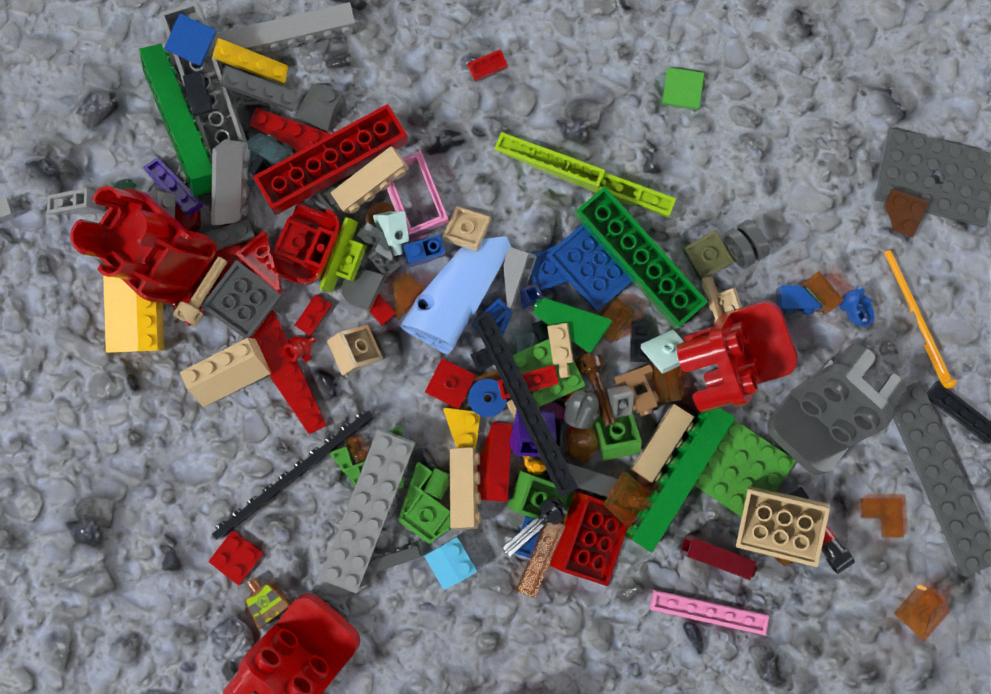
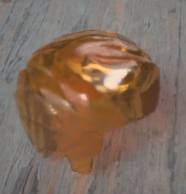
M570 426L567 436V448L573 458H577L583 463L589 462L591 456L595 454L594 452L599 447L595 430L592 427L581 429Z

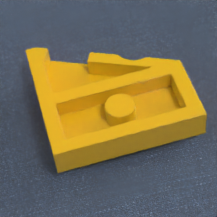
M444 408L456 448H474L476 450L480 416L474 411Z

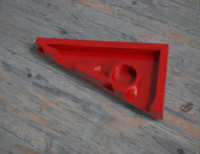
M263 230L240 249L236 256L280 295L283 289L268 236Z

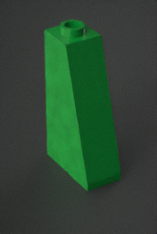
M546 298L539 299L533 307L535 311L532 314L550 326L568 323L570 340L591 354L613 324V321L609 318Z

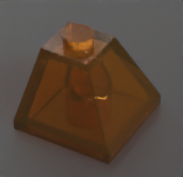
M918 585L893 614L922 641H925L950 612L945 602L929 587Z

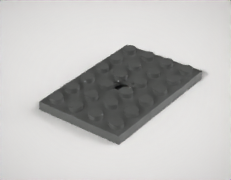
M891 128L887 137L874 200L885 203L891 189H895L929 202L925 210L927 214L985 227L987 226L991 207V153ZM938 170L944 174L945 180L942 184L935 183L934 178H932L933 171Z

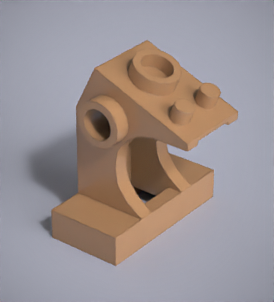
M650 365L614 377V386L626 385L633 391L632 410L635 411V415L639 414L640 417L654 412L653 408L657 407V402H659L657 393L655 391L652 392L647 382L653 380V370ZM642 385L646 393L637 396L633 387Z

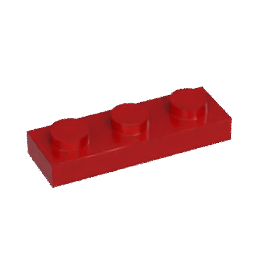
M554 365L522 374L531 392L559 385ZM498 380L502 400L511 398L503 381Z

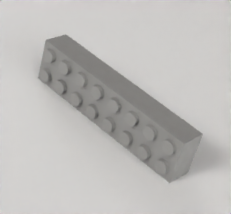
M197 1L160 12L168 38L179 13L208 26L203 9ZM212 42L202 67L174 54L182 81L183 76L197 71H202L204 74L206 89L211 97L213 111L195 116L198 128L202 133L204 145L209 150L210 162H212L213 148L225 139L247 143L230 89L220 86L223 68L219 60L212 58L214 42Z
M380 428L377 430L320 580L357 594L416 442Z

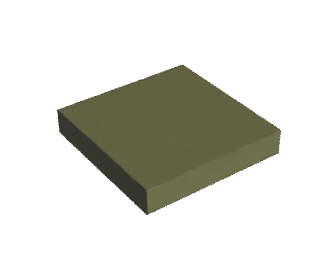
M716 230L682 249L701 281L702 278L710 277L735 262Z

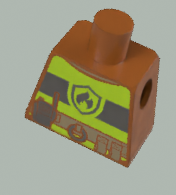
M255 577L246 584L253 594L245 599V603L258 629L262 628L293 603L272 581L262 586Z

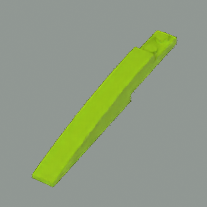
M501 132L494 147V150L595 193L605 186L619 202L632 207L635 205L668 218L676 202L674 197L605 173L604 169Z

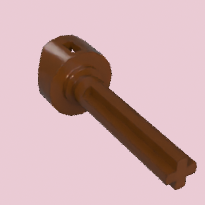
M590 353L584 354L577 358L580 375H589L594 394L599 400V409L605 426L614 425L616 421L599 373L605 367L602 356H595Z

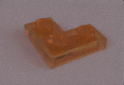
M860 498L861 518H881L882 537H904L902 498Z

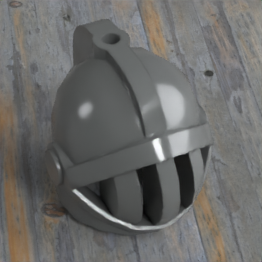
M587 388L572 393L565 403L566 409L563 418L567 424L575 428H591L594 421L600 415L599 400L594 391Z

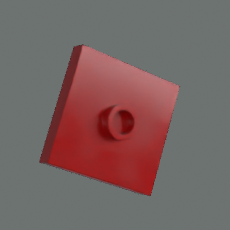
M442 358L425 393L459 410L476 375Z

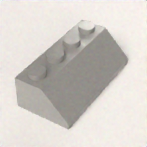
M225 139L213 148L211 225L236 223L248 214V205H246V198L249 195L247 180L250 175L248 172L249 168H247V161L250 159L248 143Z

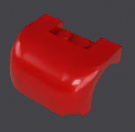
M301 203L296 204L292 216L287 218L273 250V257L280 278L303 286L312 285L321 278L341 230L340 221L334 212L326 209V213Z

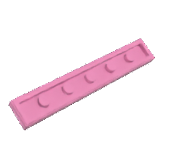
M654 589L649 607L650 610L766 635L769 615Z

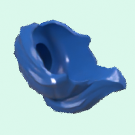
M858 286L855 290L848 291L841 297L839 308L846 312L847 317L852 323L865 328L873 323L874 310L871 305L872 299L865 296V290Z

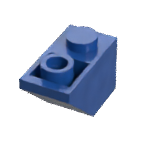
M441 235L404 244L410 267L428 263L446 254Z
M781 285L776 288L777 305L783 311V314H795V311H802V314L808 315L814 314V311L820 309V304L802 286Z

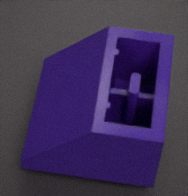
M516 410L509 445L516 456L540 457ZM541 411L555 441H557L554 412Z

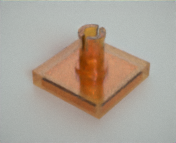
M622 472L603 505L624 525L631 527L639 511L646 509L643 505H648L647 498L649 493L629 473Z

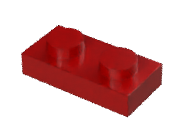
M315 294L294 326L312 336L332 307V304Z

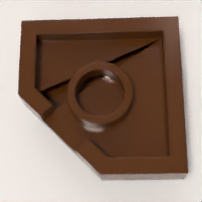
M891 189L884 204V209L891 221L893 231L913 238L929 202Z

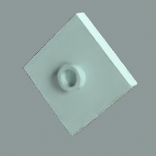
M671 330L641 344V349L663 374L680 366L677 346L684 341L674 330Z

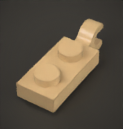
M568 323L548 326L553 365L559 364L560 378L569 377L568 363L574 362Z

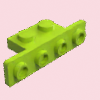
M346 217L341 225L335 247L327 263L324 276L321 279L320 290L333 293L339 276L354 282L367 248L366 245L353 241L358 226L357 221Z

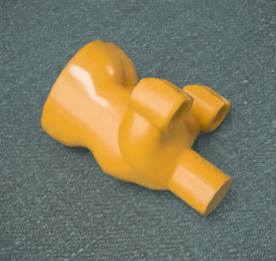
M523 456L526 470L529 474L538 476L546 470L541 458Z

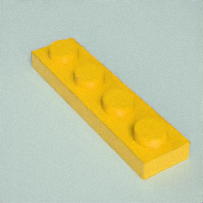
M216 39L212 58L278 84H285L288 65L223 39Z

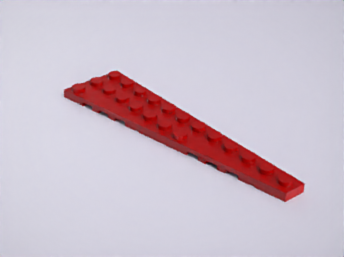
M243 242L216 251L213 259L201 274L202 278H205L217 257L226 260L227 264L212 286L211 291L215 289L236 260L251 270L236 256V253L245 246ZM273 309L252 336V339H256L272 373L269 375L310 435L327 427V424L298 361L291 362L283 352L284 345L288 344L289 341Z

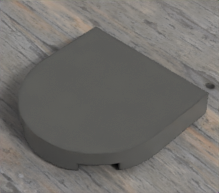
M358 270L354 282L347 279L344 280L342 295L350 305L370 311L386 277L372 271Z

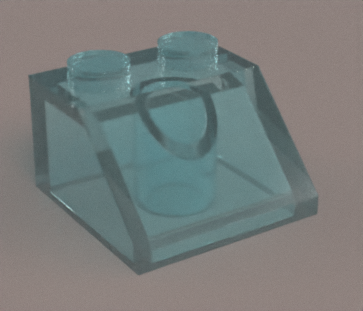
M258 133L246 142L248 143L250 155L253 158H256L258 154L264 157L271 166L294 154L292 147L286 143L279 144L276 142L277 139L270 134Z

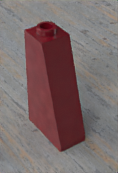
M685 536L680 554L747 580H751V577L755 576L757 571L756 561L694 537Z

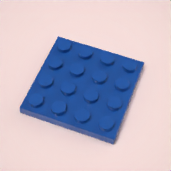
M580 225L546 255L549 261L596 313L632 282L583 225Z

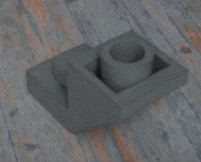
M366 223L359 230L357 236L362 238L364 242L373 245L368 258L373 260L375 264L385 267L392 261L393 256L384 232Z

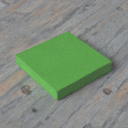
M668 67L661 105L698 110L704 73Z

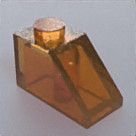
M404 273L402 277L398 276L392 284L396 319L398 320L403 317L423 291V285L407 273Z

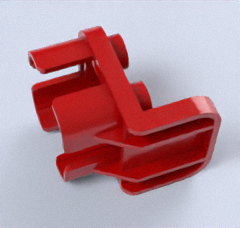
M110 186L101 187L92 197L96 204L109 207L101 221L97 223L79 219L75 222L70 232L71 244L79 253L98 257L106 264H100L97 268L102 275L122 279L137 295L152 302L173 304L183 299L217 251V245L207 235L185 229L147 193L135 189L120 190Z
M760 301L723 313L718 317L713 327L685 335L684 339L686 341L677 346L678 360L684 372H690L716 363L718 365V369L704 374L707 388L698 390L693 394L694 403L701 413L734 404L735 407L749 404L753 394L758 393L757 384L789 375L795 369L798 360V354L783 312L777 304L771 301Z
M311 593L302 594L289 606L277 623L245 654L239 663V670L223 689V694H253L254 691L259 694H322L358 650L360 635L354 626L320 597Z

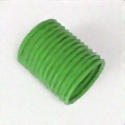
M434 468V472L424 491L439 499H443L450 484V474Z

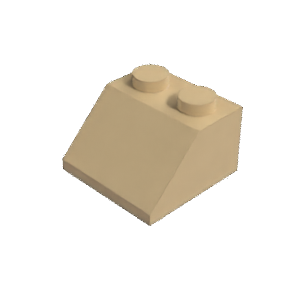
M368 325L341 331L327 340L342 376L361 370L383 359Z

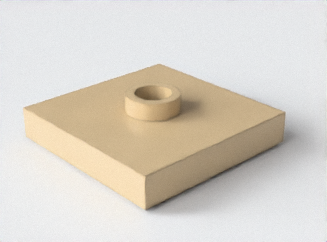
M456 206L442 236V240L478 252L492 219L489 216Z

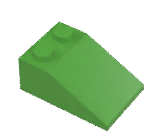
M601 412L599 418L594 421L597 442L603 461L641 453L642 441L633 412L632 415L615 418L616 423L607 427L604 424Z
M520 471L507 508L535 519L542 513L539 505L546 498H559L566 506L568 513L575 491L560 497L554 483ZM566 517L555 526L563 528Z

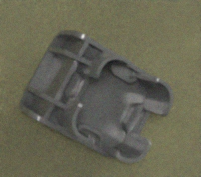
M850 345L841 352L834 362L828 359L817 374L795 387L784 398L768 420V432L772 439L808 472L814 475H823L833 470L849 447L887 428L894 417V408L906 393L907 388L904 381L896 374L889 376L878 392L862 379L875 360V355L864 346Z

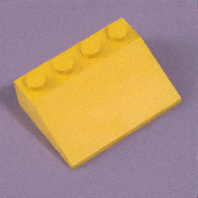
M103 276L106 352L164 351L163 303L147 301L141 298L120 278Z

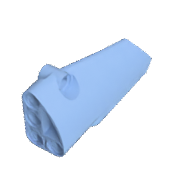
M507 236L483 239L478 252L461 247L414 301L401 324V328L436 350L449 354L455 347L469 319L479 307L505 260V254L509 247H511ZM418 303L424 304L426 309H420Z

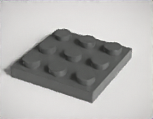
M236 260L201 307L246 339L252 338L283 297V294L279 295L259 276Z

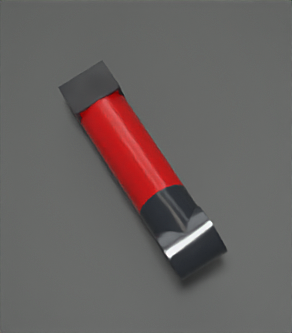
M802 487L789 494L809 499V496ZM826 526L821 551L832 570L839 574L853 565L855 560L851 553L840 544L829 527Z

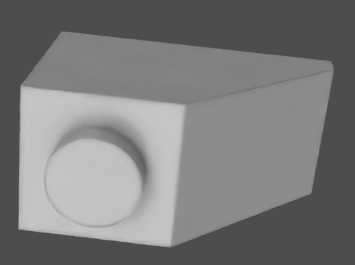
M626 385L607 389V397L614 418L632 415L633 391Z

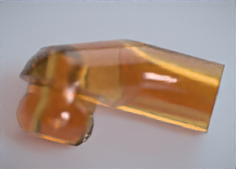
M357 438L347 439L349 450L356 462L366 460L367 453L365 450L360 451Z

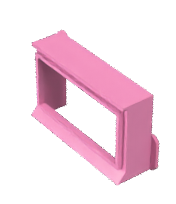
M421 150L403 157V160L407 166L416 162L419 163L440 217L411 228L405 212L409 242L422 239L428 235V231L449 223ZM392 181L387 191L395 211H405L395 184Z

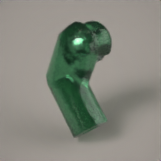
M127 178L118 180L112 187L120 190L135 189L136 184L132 182V179Z

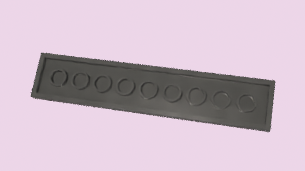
M918 381L906 386V393L894 408L893 419L962 576L966 577L991 566V538L922 382Z

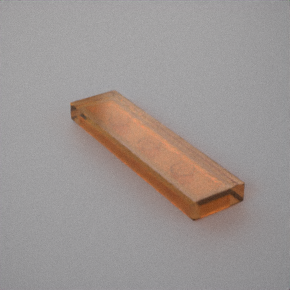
M549 522L541 529L516 588L518 593L533 598L536 597L565 529L564 524L554 525Z

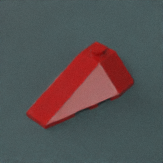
M493 422L481 450L480 464L477 465V472L480 473L478 492H480L481 500L507 502L511 452L509 443L512 434V424Z

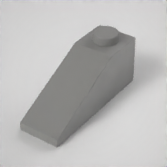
M84 188L48 195L47 214H95L105 212V206L98 205L92 200L96 190Z
M509 247L506 252L503 265L507 307L519 310L537 256Z

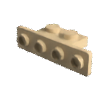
M713 277L702 278V288L708 296V305L715 317L714 323L721 314L742 307L736 288L718 294Z

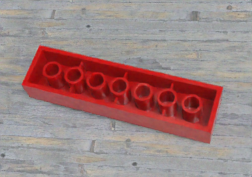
M386 104L254 175L253 178L276 216L362 169L392 146L397 150L408 144V137L389 104Z

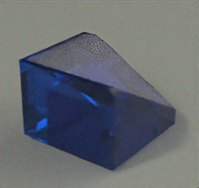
M536 283L520 289L523 309L535 305L539 299H543Z

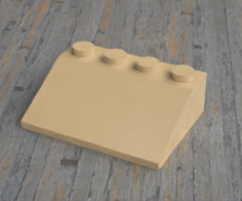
M749 486L736 547L818 567L830 505Z

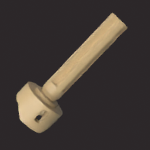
M217 257L189 303H179L173 313L176 318L181 321H187L194 327L198 325L203 317L198 308H200L226 266V260Z

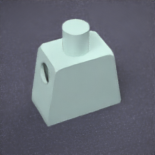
M388 211L373 215L376 228L384 232L392 256L403 254L401 243L409 241L405 211Z

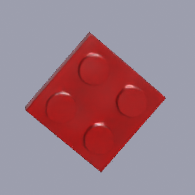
M232 530L208 562L239 586L264 555V552L237 531Z

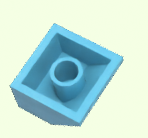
M458 536L424 555L443 590L477 572L475 564Z

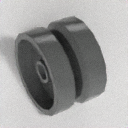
M746 220L739 224L737 229L732 228L723 234L724 245L735 263L742 269L750 267L755 263V260L760 261L770 253L764 234L751 220Z

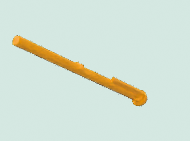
M892 251L884 252L907 301L910 313L913 311L916 317L917 325L926 342V345L923 346L940 382L947 389L955 387L957 380H952Z

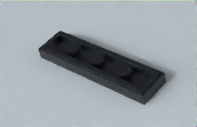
M936 381L926 393L929 400L983 442L990 444L991 421L951 390L945 388L942 383Z

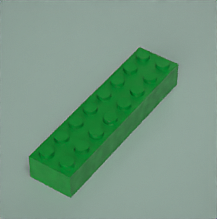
M162 43L139 48L143 73L193 197L211 193L212 163L209 160L210 153L207 146L204 147L202 143L204 139L201 131L196 128V118L189 111L191 109L189 101L182 94L184 93L183 86L176 79L178 76L175 67L170 64V54L168 51H164Z
M605 186L575 211L574 216L674 329L679 328L708 302Z
M721 408L702 413L699 412L697 416L699 418L696 425H692L691 429L687 432L689 434L687 440H683L677 448L679 453L676 457L673 456L667 464L669 469L665 474L662 473L657 480L659 485L656 490L652 489L647 496L649 501L646 506H642L637 512L636 516H638L635 524L632 522L629 525L626 537L651 553L654 551L734 421L735 417Z

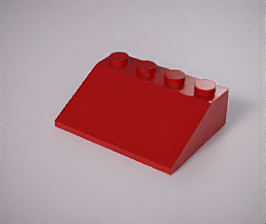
M575 491L549 566L561 572L608 586L633 512Z

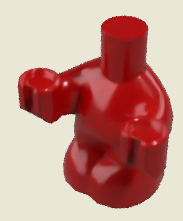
M294 336L288 339L290 343L283 347L284 354L291 362L296 361L302 356V359L307 363L312 359L310 355L311 345L316 343V339L314 336L309 338Z

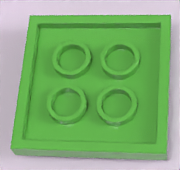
M549 339L513 355L522 374L553 365ZM575 362L568 363L570 376L560 378L559 364L554 365L559 385L531 392L538 407L586 387Z

